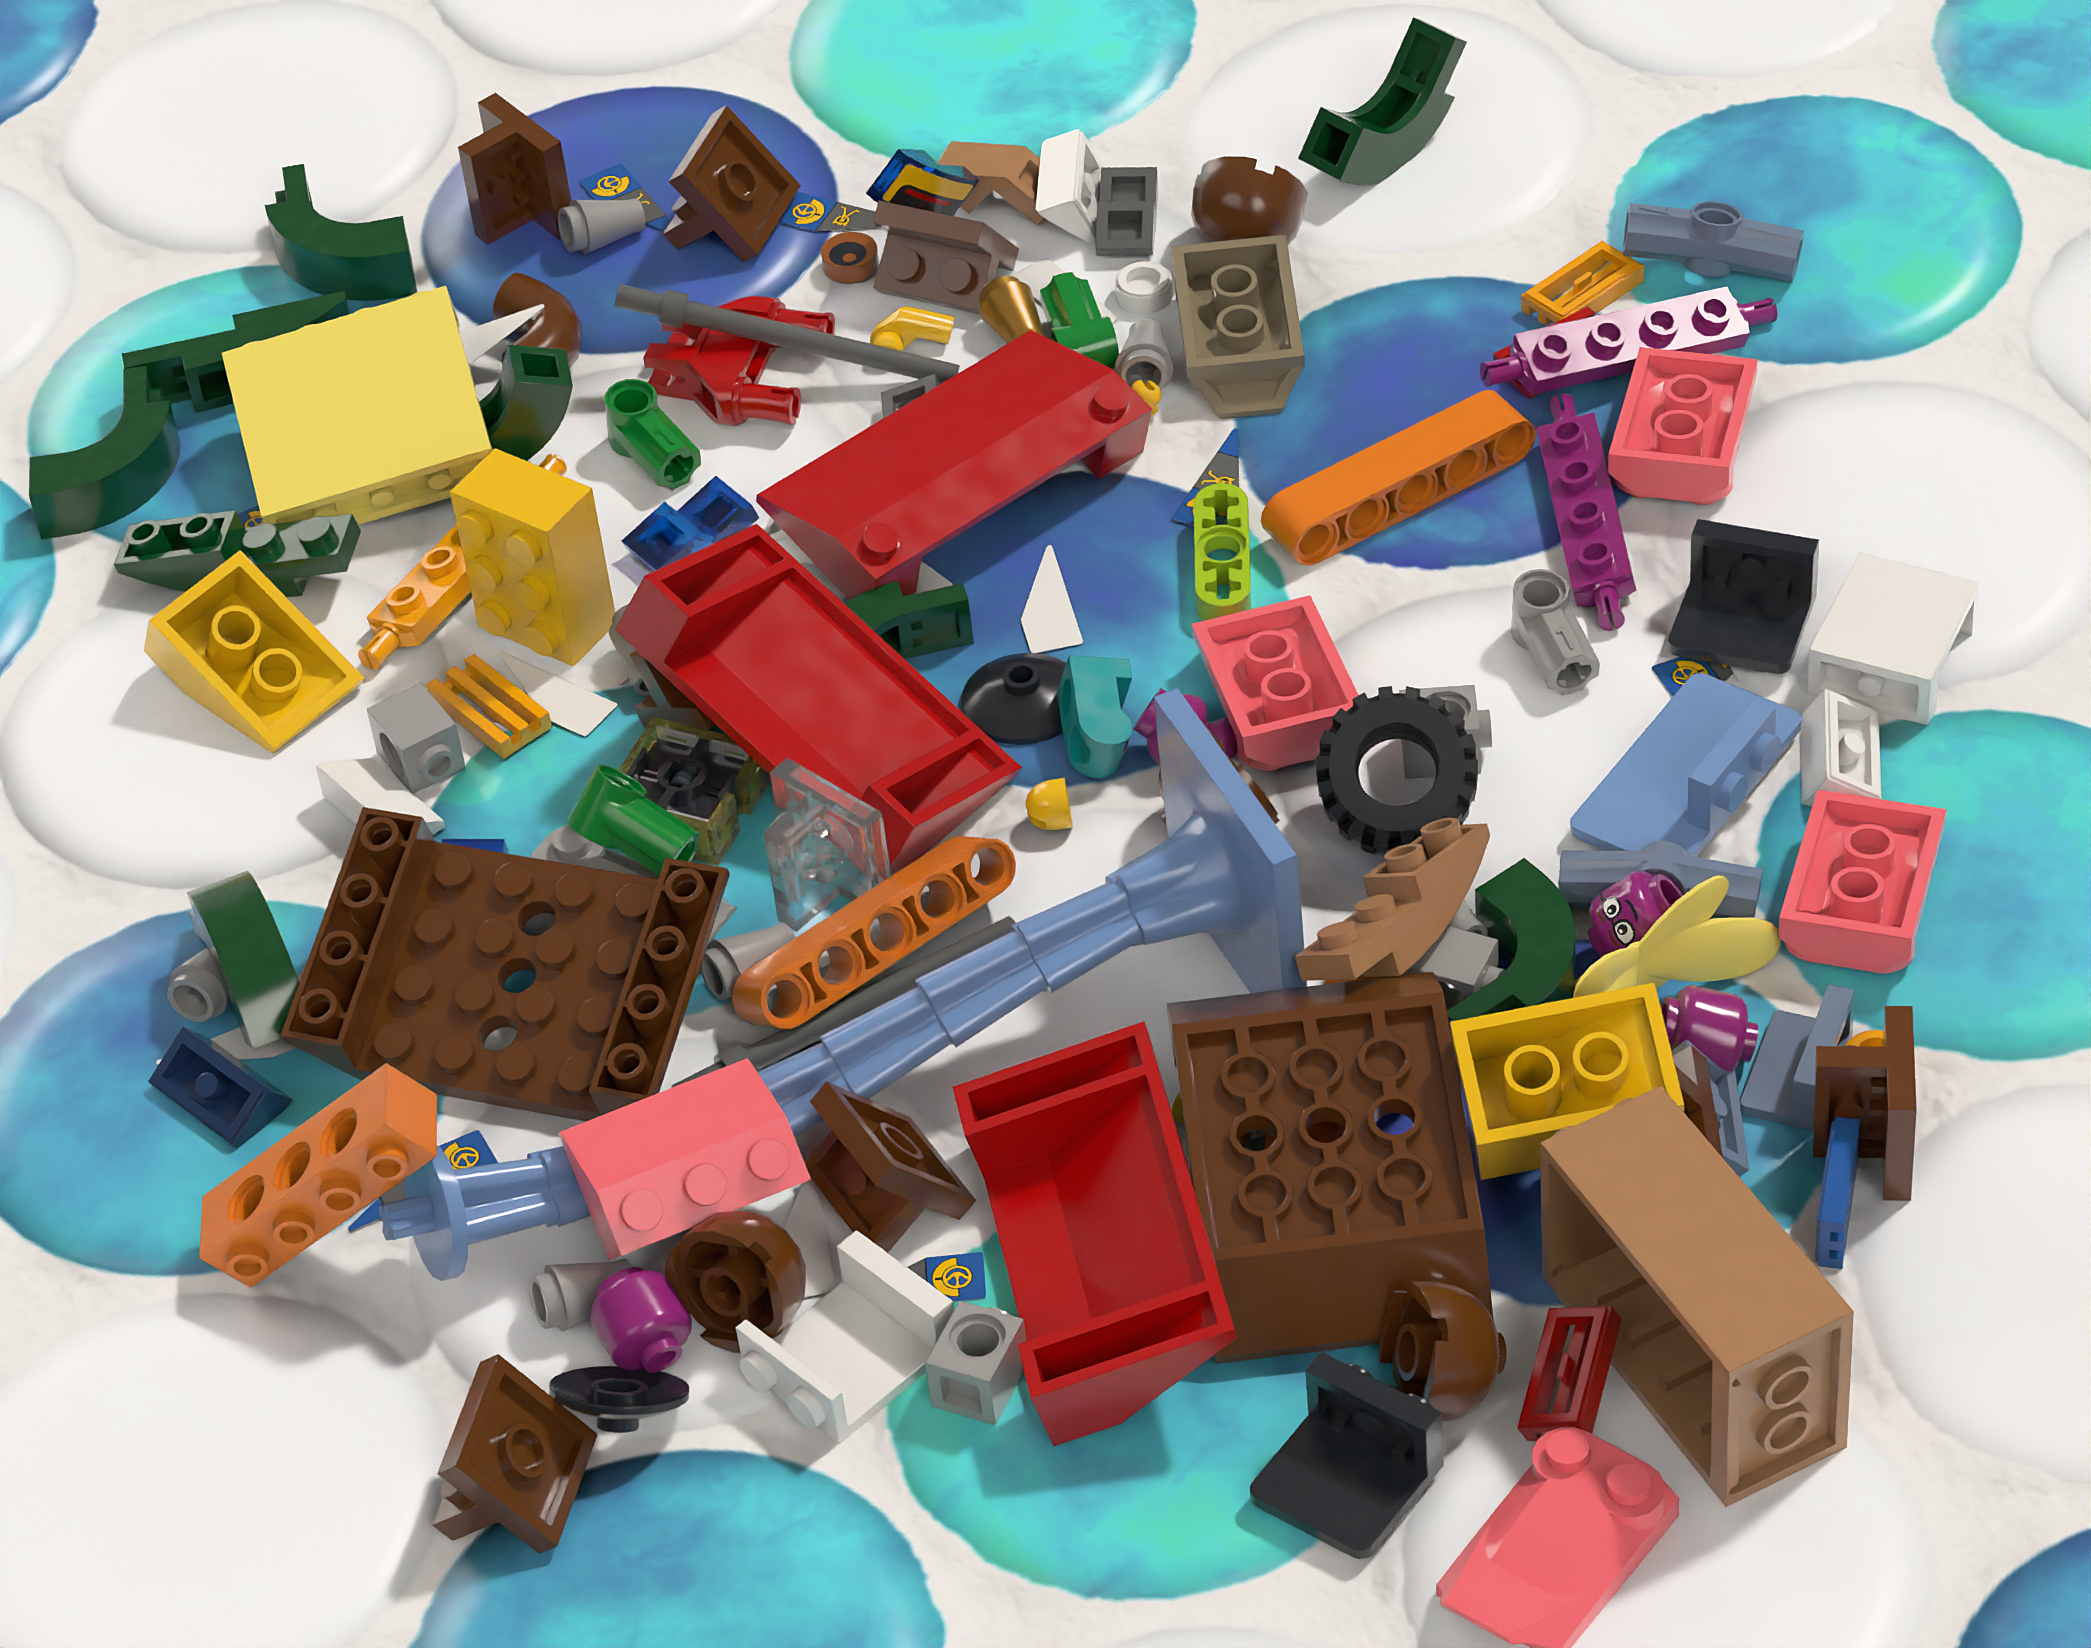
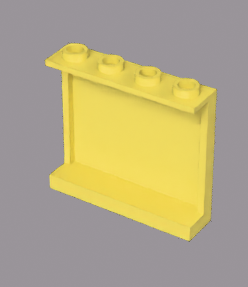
M446 286L429 291H420L403 299L373 308H363L353 314L319 324L306 325L296 331L262 341L250 342L242 347L222 352L256 497L264 523L277 524L307 520L317 516L330 517L353 514L357 524L361 525L451 497L450 491L493 451L461 338L459 319Z

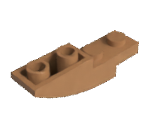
M1457 818L1439 819L1423 826L1420 829L1421 836L1410 844L1388 851L1384 855L1385 862L1362 877L1368 898L1354 906L1355 913L1342 922L1328 925L1317 932L1318 940L1295 955L1301 980L1356 979L1357 977L1401 976L1438 940L1466 897L1481 865L1490 838L1487 823L1460 825Z

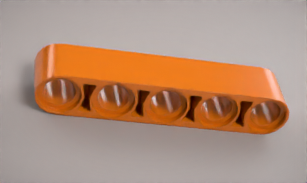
M1494 390L1478 392L1281 490L1265 505L1261 515L1262 528L1301 565L1311 566L1516 464L1531 450L1536 438L1535 426Z
M955 836L946 840L745 970L737 978L733 987L732 1002L736 1013L742 1020L753 1025L779 1029H792L800 1026L1003 893L1011 885L1015 876L1016 861L1012 850L1006 843L993 838ZM977 853L980 860V868L977 876L973 878L971 861ZM927 885L930 891V903L927 909L923 911L920 902L921 893ZM877 918L880 924V935L877 942L873 944L870 938V927ZM827 951L830 959L829 969L822 978L818 969L821 955ZM775 984L779 993L776 1007L770 1012L767 1005V994Z

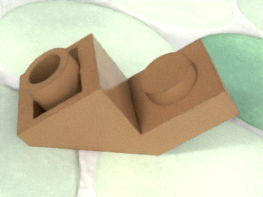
M951 141L930 171L931 174L948 180L973 185L970 192L959 205L968 214L994 190L1008 201L1014 209L1020 211L1034 224L1038 225L1044 219L1036 210L1040 158L1026 146Z

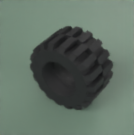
M1392 686L1378 688L1379 695L1367 698L1365 692L1352 699L1353 706L1345 711L1343 708H1340L1332 717V727L1329 731L1324 730L1319 742L1320 752L1319 756H1316V776L1319 797L1322 799L1324 812L1330 822L1334 821L1337 824L1339 833L1349 842L1352 839L1357 840L1361 843L1362 850L1375 854L1376 849L1390 851L1396 847L1410 844L1421 836L1420 829L1423 826L1439 819L1457 818L1459 824L1463 825L1469 815L1471 802L1475 800L1478 760L1476 759V745L1472 733L1467 734L1465 721L1457 711L1451 714L1445 709V701L1434 694L1430 700L1421 697L1419 688L1406 686L1405 693H1393ZM1392 739L1408 740L1420 745L1431 755L1435 763L1436 776L1432 788L1426 795L1413 803L1395 806L1381 803L1363 790L1359 780L1361 759L1372 747L1381 742Z

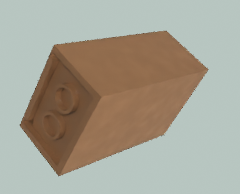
M1662 1086L1636 1098L1622 1100L1612 1109L1576 1126L1565 1127L1556 1132L1552 1137L1540 1142L1542 1279L1565 1307L1612 1306L1622 1320L1611 1365L1725 1507L1847 1447L1854 1311Z

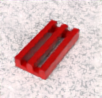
M1612 1306L1548 1309L1517 1429L1527 1441H1537L1542 1433L1560 1427H1575L1591 1434L1593 1433L1622 1320ZM1570 1325H1575L1568 1353L1563 1354ZM1558 1375L1561 1380L1552 1413H1547Z

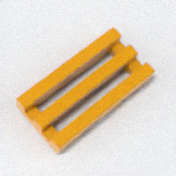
M1601 241L1521 295V311L1529 316L1537 311L1538 321L1546 326L1586 307H1589L1596 314L1644 281V265L1629 256H1623L1621 251ZM1608 262H1611V263H1609L1608 265H1606L1605 267H1603L1602 269H1600L1598 272H1596L1595 274L1592 275L1593 272H1595L1596 270H1598L1599 268H1601L1602 266H1604V265L1607 264ZM1574 286V288L1563 294L1561 297H1559L1555 301H1552L1553 299H1555L1556 297H1558L1559 295H1561L1562 293H1564L1565 291Z
M475 654L464 659L466 669L463 671L456 666L445 672L447 681L443 684L436 678L426 684L429 693L450 717L503 759L552 728L550 714L546 709ZM461 692L482 708V712L494 722H500L514 734L509 737L457 696V694Z

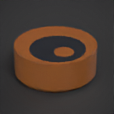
M844 232L829 238L821 248L822 265L825 275L839 283L853 284L864 281L871 277L879 267L877 244L871 236L864 233Z

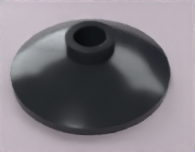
M1018 653L995 659L979 668L967 681L962 693L963 713L996 742L1025 745L1054 738L1063 733L1057 690L1066 662L1038 653Z
M618 1366L574 1369L553 1377L549 1382V1395L554 1398V1401L573 1411L597 1417V1428L612 1433L636 1431L639 1428V1419L660 1415L682 1406L689 1400L690 1392L688 1383L675 1375L662 1371L649 1373L645 1368L629 1371L623 1370Z

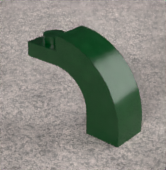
M1413 17L1392 66L1376 93L1365 104L1350 112H1337L1320 107L1298 159L1340 181L1356 185L1376 183L1391 176L1417 156L1433 137L1447 115L1455 97L1445 91L1467 41L1424 20Z
M304 164L282 167L285 190L275 191L276 203L264 206L276 257L286 274L303 287L322 295L345 291L347 300H385L417 293L413 262L403 216L363 223H345L328 219L319 214L313 207Z
M507 345L499 380L492 391L479 401L493 450L496 448L528 461L556 433L565 417L573 388L565 349Z
M146 366L123 369V412L117 425L105 437L94 444L78 450L30 457L29 499L41 540L84 533L122 519L154 497L172 475L180 455L181 443L170 400L165 401L162 388L152 389Z
M895 581L870 589L844 603L905 660L974 644L969 599L963 583L903 597L899 583Z
M1523 858L1475 889V915L1486 926L1488 930L1487 937L1498 940V953L1510 963V966L1498 978L1447 1011L1449 1028L1452 1021L1573 998L1576 980L1575 925L1573 915L1567 901L1557 886L1537 867Z
M245 871L187 892L193 909L188 913L196 936L207 944L213 956L245 1043L252 1049H256L282 1039L280 1035L300 982L273 915L255 879L249 871Z

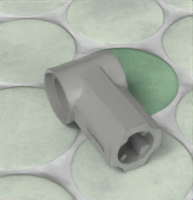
M1535 569L1521 574L1516 579L1513 587L1511 620L1513 639L1519 646L1529 650L1548 689H1556L1562 695L1582 691L1589 681L1599 675L1600 663L1569 605L1568 582L1562 575L1546 569Z

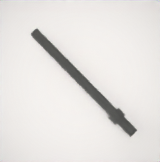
M620 284L616 295L615 307L659 317L660 324L682 329L683 324L686 323L916 379L935 374L941 384L958 374L960 365L690 301L689 294L666 289L665 294H660Z
M1007 916L830 1005L800 1026L792 1029H782L746 1048L738 1044L714 1056V1064L673 1084L671 1088L746 1058L750 1060L756 1071H759L821 1040L820 1036L918 987L915 979L1012 932L1011 925L1016 922L1012 917Z

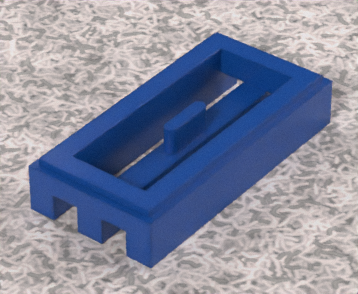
M1836 1117L1835 1121H1832L1816 1227L1815 1261H1818V1266L1843 1269L1858 1167L1860 1119Z

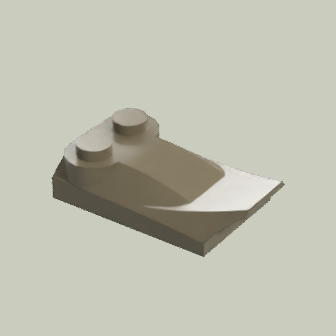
M1286 235L1171 246L1176 301L1178 303L1188 379L1201 392L1215 415L1221 419L1280 413L1285 408L1289 394L1305 367V356Z

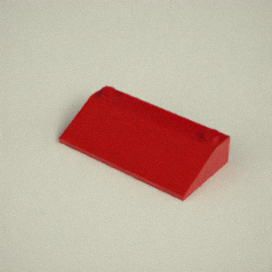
M1030 330L758 493L756 502L848 600L870 589L898 581L904 597L915 594L917 591L923 556L1080 460L1100 479L1144 451L1152 408L1113 369Z
M758 524L752 525L645 575L615 628L643 659L649 661L845 844L863 865L870 868L882 880L927 853L1016 777L1022 768Z
M1145 1021L952 1087L964 1136L984 1177L1019 1318L1024 1319L1026 1341L1017 1345L1030 1397L1053 1446L1123 1423L1238 1338Z

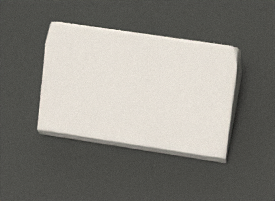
M1080 129L1047 139L1042 143L1036 210L1039 215L1087 243H1092L1096 241L1097 202H1100L1101 168L1103 166Z
M1824 689L1801 716V803L1812 807L1817 790L1881 799L1879 712L1831 690Z
M372 758L328 761L316 766L322 795L354 824H357L362 808L367 807L423 817L432 835L445 828L443 819Z

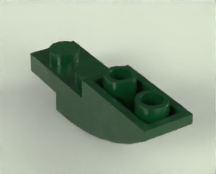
M345 291L232 315L235 326L233 330L122 353L124 369L146 366L152 389L162 388L165 401L170 400V404L192 399L195 413L233 404L222 352L242 347L250 342L262 341L296 331L306 325L319 324L349 315Z
M236 510L211 514L199 513L188 517L158 521L146 520L140 523L129 524L113 565L119 574L149 584L186 592L241 550L285 597L302 596L309 576L347 572L361 529L353 514L330 517L317 516L307 520L277 524L264 523L246 528Z

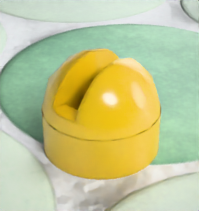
M1065 777L1046 780L1035 785L1027 794L1025 804L1027 815L1032 824L1042 830L1055 831L1073 828Z

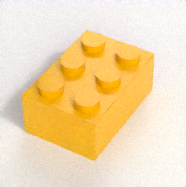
M495 448L450 491L478 626L484 628L492 635L503 636L531 648L539 655L550 656L574 667L609 631L613 624L612 617L615 613L593 489Z

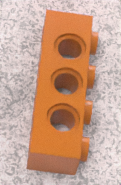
M386 1063L202 1196L199 1258L252 1288L437 1156V1094Z

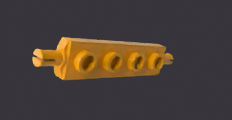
M548 454L539 465L559 475H564L567 471L565 462L555 454L553 456ZM457 525L422 557V560L396 587L387 593L386 597L366 617L374 637L364 648L359 650L358 657L367 668L379 669L381 664L395 649L420 646L471 592Z

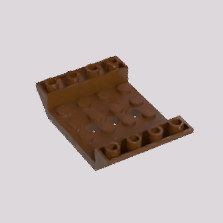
M363 807L280 1036L285 1042L360 1080L365 1079L387 1063L437 1095L585 1122L660 1092L730 873L728 868L665 858L659 879L436 842L423 817ZM540 913H549L555 916L553 926L543 934L532 936L524 933L526 923L533 916ZM530 970L536 973L533 984L524 991L510 993L504 990L507 979L515 972ZM505 1027L516 1030L514 1041L503 1050L490 1051L484 1048L487 1037L493 1031Z
M1434 972L1167 1003L1174 1065L1177 1067L1192 1182L1238 1337L1215 1354L1216 1364L1378 1345L1382 1318L1388 1299L1394 1291H1407V1287L1403 1284L1407 1281H1436L1456 1285L1480 1299L1494 1321L1483 1218L1444 993ZM1390 1113L1403 1114L1414 1123L1409 1130L1398 1135L1385 1133L1376 1126V1122L1381 1117ZM1329 1121L1340 1125L1345 1132L1334 1142L1321 1143L1313 1140L1307 1134V1131L1316 1123ZM1251 1130H1264L1276 1138L1273 1145L1262 1151L1248 1150L1238 1142L1243 1134Z

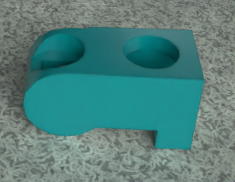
M1069 655L1057 690V699L1069 761L1078 772L1086 776L1107 778L1115 774L1121 766L1133 726L1129 716L1122 710L1132 681L1130 659Z

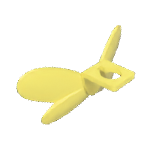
M1714 876L1696 885L1678 899L1654 923L1640 941L1631 943L1627 948L1608 953L1592 964L1582 976L1575 980L1573 998L1653 982L1657 990L1670 979L1705 982L1747 975L1765 966L1777 954L1781 939L1778 937L1779 929L1771 922L1758 918L1710 919L1729 888V881L1726 877Z

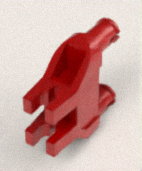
M749 296L718 306L727 310L832 335L835 334V318L833 313L786 309V305L778 298ZM686 323L683 324L682 329L661 324L662 331L672 332L667 344L650 343L643 357L645 367L655 368L648 383L654 387L658 395L694 401L711 420L722 425L739 426L741 423L746 422L748 418L782 422L787 425L796 424V418L799 417L801 409L800 389L798 387L786 388L758 384L772 353L780 346Z

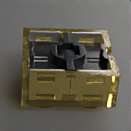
M652 717L619 768V771L624 772L644 786L647 790L646 798L701 833L698 839L699 848L693 860L719 866L740 832L738 815H750L771 782V775L728 735Z

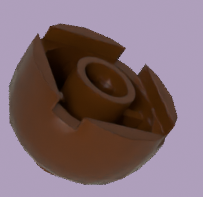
M1223 156L1209 160L1202 166L1201 174H1198L1193 189L1191 216L1196 231L1205 243L1286 235L1287 244L1289 245L1296 237L1301 226L1308 192L1298 178L1275 165L1272 175L1255 169L1257 159L1245 156Z
M752 1211L718 1212L690 1229L681 1237L678 1245L670 1251L665 1261V1277L673 1285L689 1314L706 1329L700 1337L713 1346L734 1353H740L736 1327L744 1320H748L771 1339L780 1335L789 1326L805 1297L806 1265L798 1245L789 1233L769 1217Z
M1436 1281L1404 1282L1403 1284L1408 1290L1394 1291L1386 1305L1381 1323L1379 1363H1392L1393 1377L1397 1387H1391L1405 1394L1411 1393L1425 1399L1434 1409L1442 1412V1422L1461 1418L1478 1409L1493 1388L1497 1375L1501 1374L1504 1370L1507 1358L1505 1339L1500 1332H1497L1495 1322L1482 1301L1460 1287Z

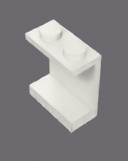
M1859 552L1809 648L1808 695L1818 697L1824 689H1827L1872 708L1881 714L1929 725L1936 711L1938 673L1958 632L1973 635L1976 628L1979 582Z
M857 1230L837 1246L842 1282L790 1323L780 1335L771 1339L748 1320H744L736 1327L741 1353L739 1367L747 1381L762 1393L772 1392L788 1405L794 1417L803 1426L810 1430H814L817 1427L838 1444L848 1438L927 1372L925 1362L954 1312V1305L951 1299Z

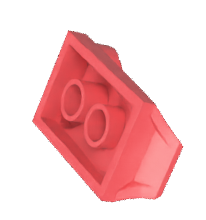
M1640 347L1608 454V474L1613 477V482L1616 486L1636 498L1652 497L1689 501L1698 505L1712 504L1727 496L1733 488L1734 465L1757 376L1758 359Z
M1311 595L1192 624L1194 640L1236 736L1237 753L1240 760L1252 768L1273 771L1281 767L1316 759L1320 752L1319 742L1324 730L1329 731L1332 727V717L1340 708H1343L1345 711L1353 706L1352 699L1357 697L1358 693Z
M1817 790L1779 917L1778 937L1784 941L1788 951L1797 958L1807 962L1880 974L1902 970L1908 966L1915 957L1916 936L1946 822L1947 809Z
M1560 1427L1548 1431L1537 1440L1532 1449V1465L1436 1584V1596L1441 1598L1439 1604L1511 1645L1524 1644L1530 1648H1572L1678 1518L1679 1497L1663 1481L1656 1469L1601 1438L1575 1427Z

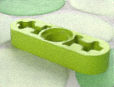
M1227 483L1212 484L1201 489L1194 499L1196 610L1202 621L1251 610L1248 497L1241 488ZM1216 512H1227L1228 525H1216ZM1217 549H1230L1238 553L1237 556L1226 561L1213 560L1207 556L1210 552ZM1217 584H1229L1230 594L1228 599H1218Z

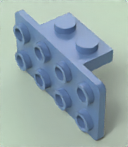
M1697 673L1690 676L1571 817L1570 832L1572 836L1605 851H1640L1649 843L1670 841L1680 845L1688 852L1689 856L1697 857L1800 732L1801 714L1796 710L1710 675Z

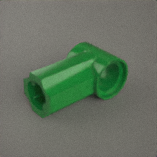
M1073 272L1054 275L1051 282L1040 290L1041 305L1051 330V340L1111 369H1115V363L1119 356L1115 330L1110 317H1101L1088 280L1076 277Z
M625 379L610 386L605 393L604 401L608 439L612 450L619 455L632 457L658 486L666 485L671 490H674L688 483L694 471L701 466L700 451L658 407L657 392L654 387L648 382L639 379Z
M600 764L595 767L567 819V824L582 837L600 846L621 850L659 876L665 858L691 862L699 848L698 839L701 834L646 798L647 790L634 778L613 767Z

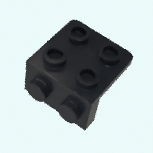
M1697 519L1691 534L1690 582L1668 637V651L1672 655L1752 669L1759 672L1774 674L1788 672L1792 666L1817 596L1819 539Z
M1320 1352L1305 1370L1308 1416L1251 1483L1250 1499L1256 1507L1356 1559H1365L1375 1552L1444 1466L1442 1412L1434 1409L1429 1402L1418 1395L1405 1394L1373 1378L1368 1371L1353 1363L1345 1364Z

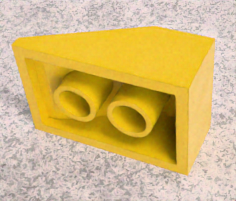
M241 550L153 616L148 622L143 651L184 694L272 754L364 681V677Z
M1654 982L1450 1022L1458 1080L1480 1180L1541 1169L1540 1142L1552 1137L1556 1132L1565 1127L1576 1126L1612 1109L1622 1100L1636 1098L1659 1086H1662L1681 1110L1684 1111L1683 1097Z

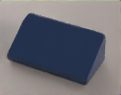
M185 1027L181 1028L148 1080L151 1085L231 1145L238 1148L281 1114L293 1100L213 1040Z

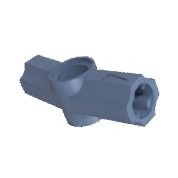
M1717 201L1697 203L1691 210L1630 203L1625 222L1623 256L1683 262L1684 267L1689 271L1707 277H1722L1733 271L1793 283L1801 255L1804 231L1745 219L1741 211L1736 207Z
M1655 841L1647 844L1640 851L1562 850L1558 884L1559 890L1567 901L1570 910H1590L1592 900L1598 894L1628 874L1640 870L1652 875L1662 874L1668 877L1677 886L1682 895H1685L1696 885L1714 876H1724L1729 881V888L1710 919L1755 918L1763 869L1689 856L1688 852L1680 845L1670 841Z

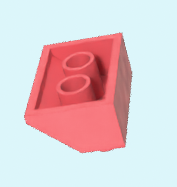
M748 1058L558 1133L608 1260L692 1228L718 1212L737 1210L811 1180L786 1115Z

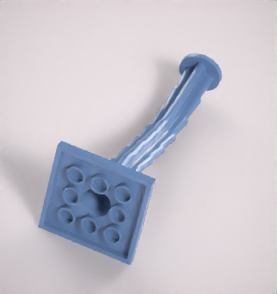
M1178 688L1154 697L1168 840L1106 876V884L1011 925L1012 932L915 979L918 987L820 1036L822 1043L758 1071L757 1073L786 1115L794 1137L824 1120L810 1103V1100L826 1081L870 1099L950 1044L954 1045L955 1048L1040 992H1055L1131 946L1148 945L1201 932L1209 933L1250 993L1307 987V981L1301 980L1295 960V955L1304 950L1297 854ZM437 1146V1156L405 1178L404 1190L406 1199L379 1205V1216L383 1222L382 1233L385 1239L388 1241L413 1236L422 1262L431 1276L440 1281L457 1278L465 1271L468 1259V1245L543 1224L547 1227L554 1225L561 1227L591 1216L563 1146L528 1153L527 1159L453 1169L448 1157L441 1147Z

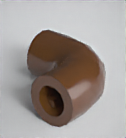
M523 273L510 275L497 291L493 303L494 320L544 304L542 310L513 331L522 335V337L512 345L565 349L570 368L579 357L583 331L581 321L571 302L565 296L535 278ZM506 350L502 353V361H501V362H502V366H503V362H504Z

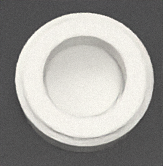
M1149 261L1136 262L1124 267L1115 278L1117 303L1124 310L1135 314H1150L1164 309L1173 298V284L1170 271L1163 265Z

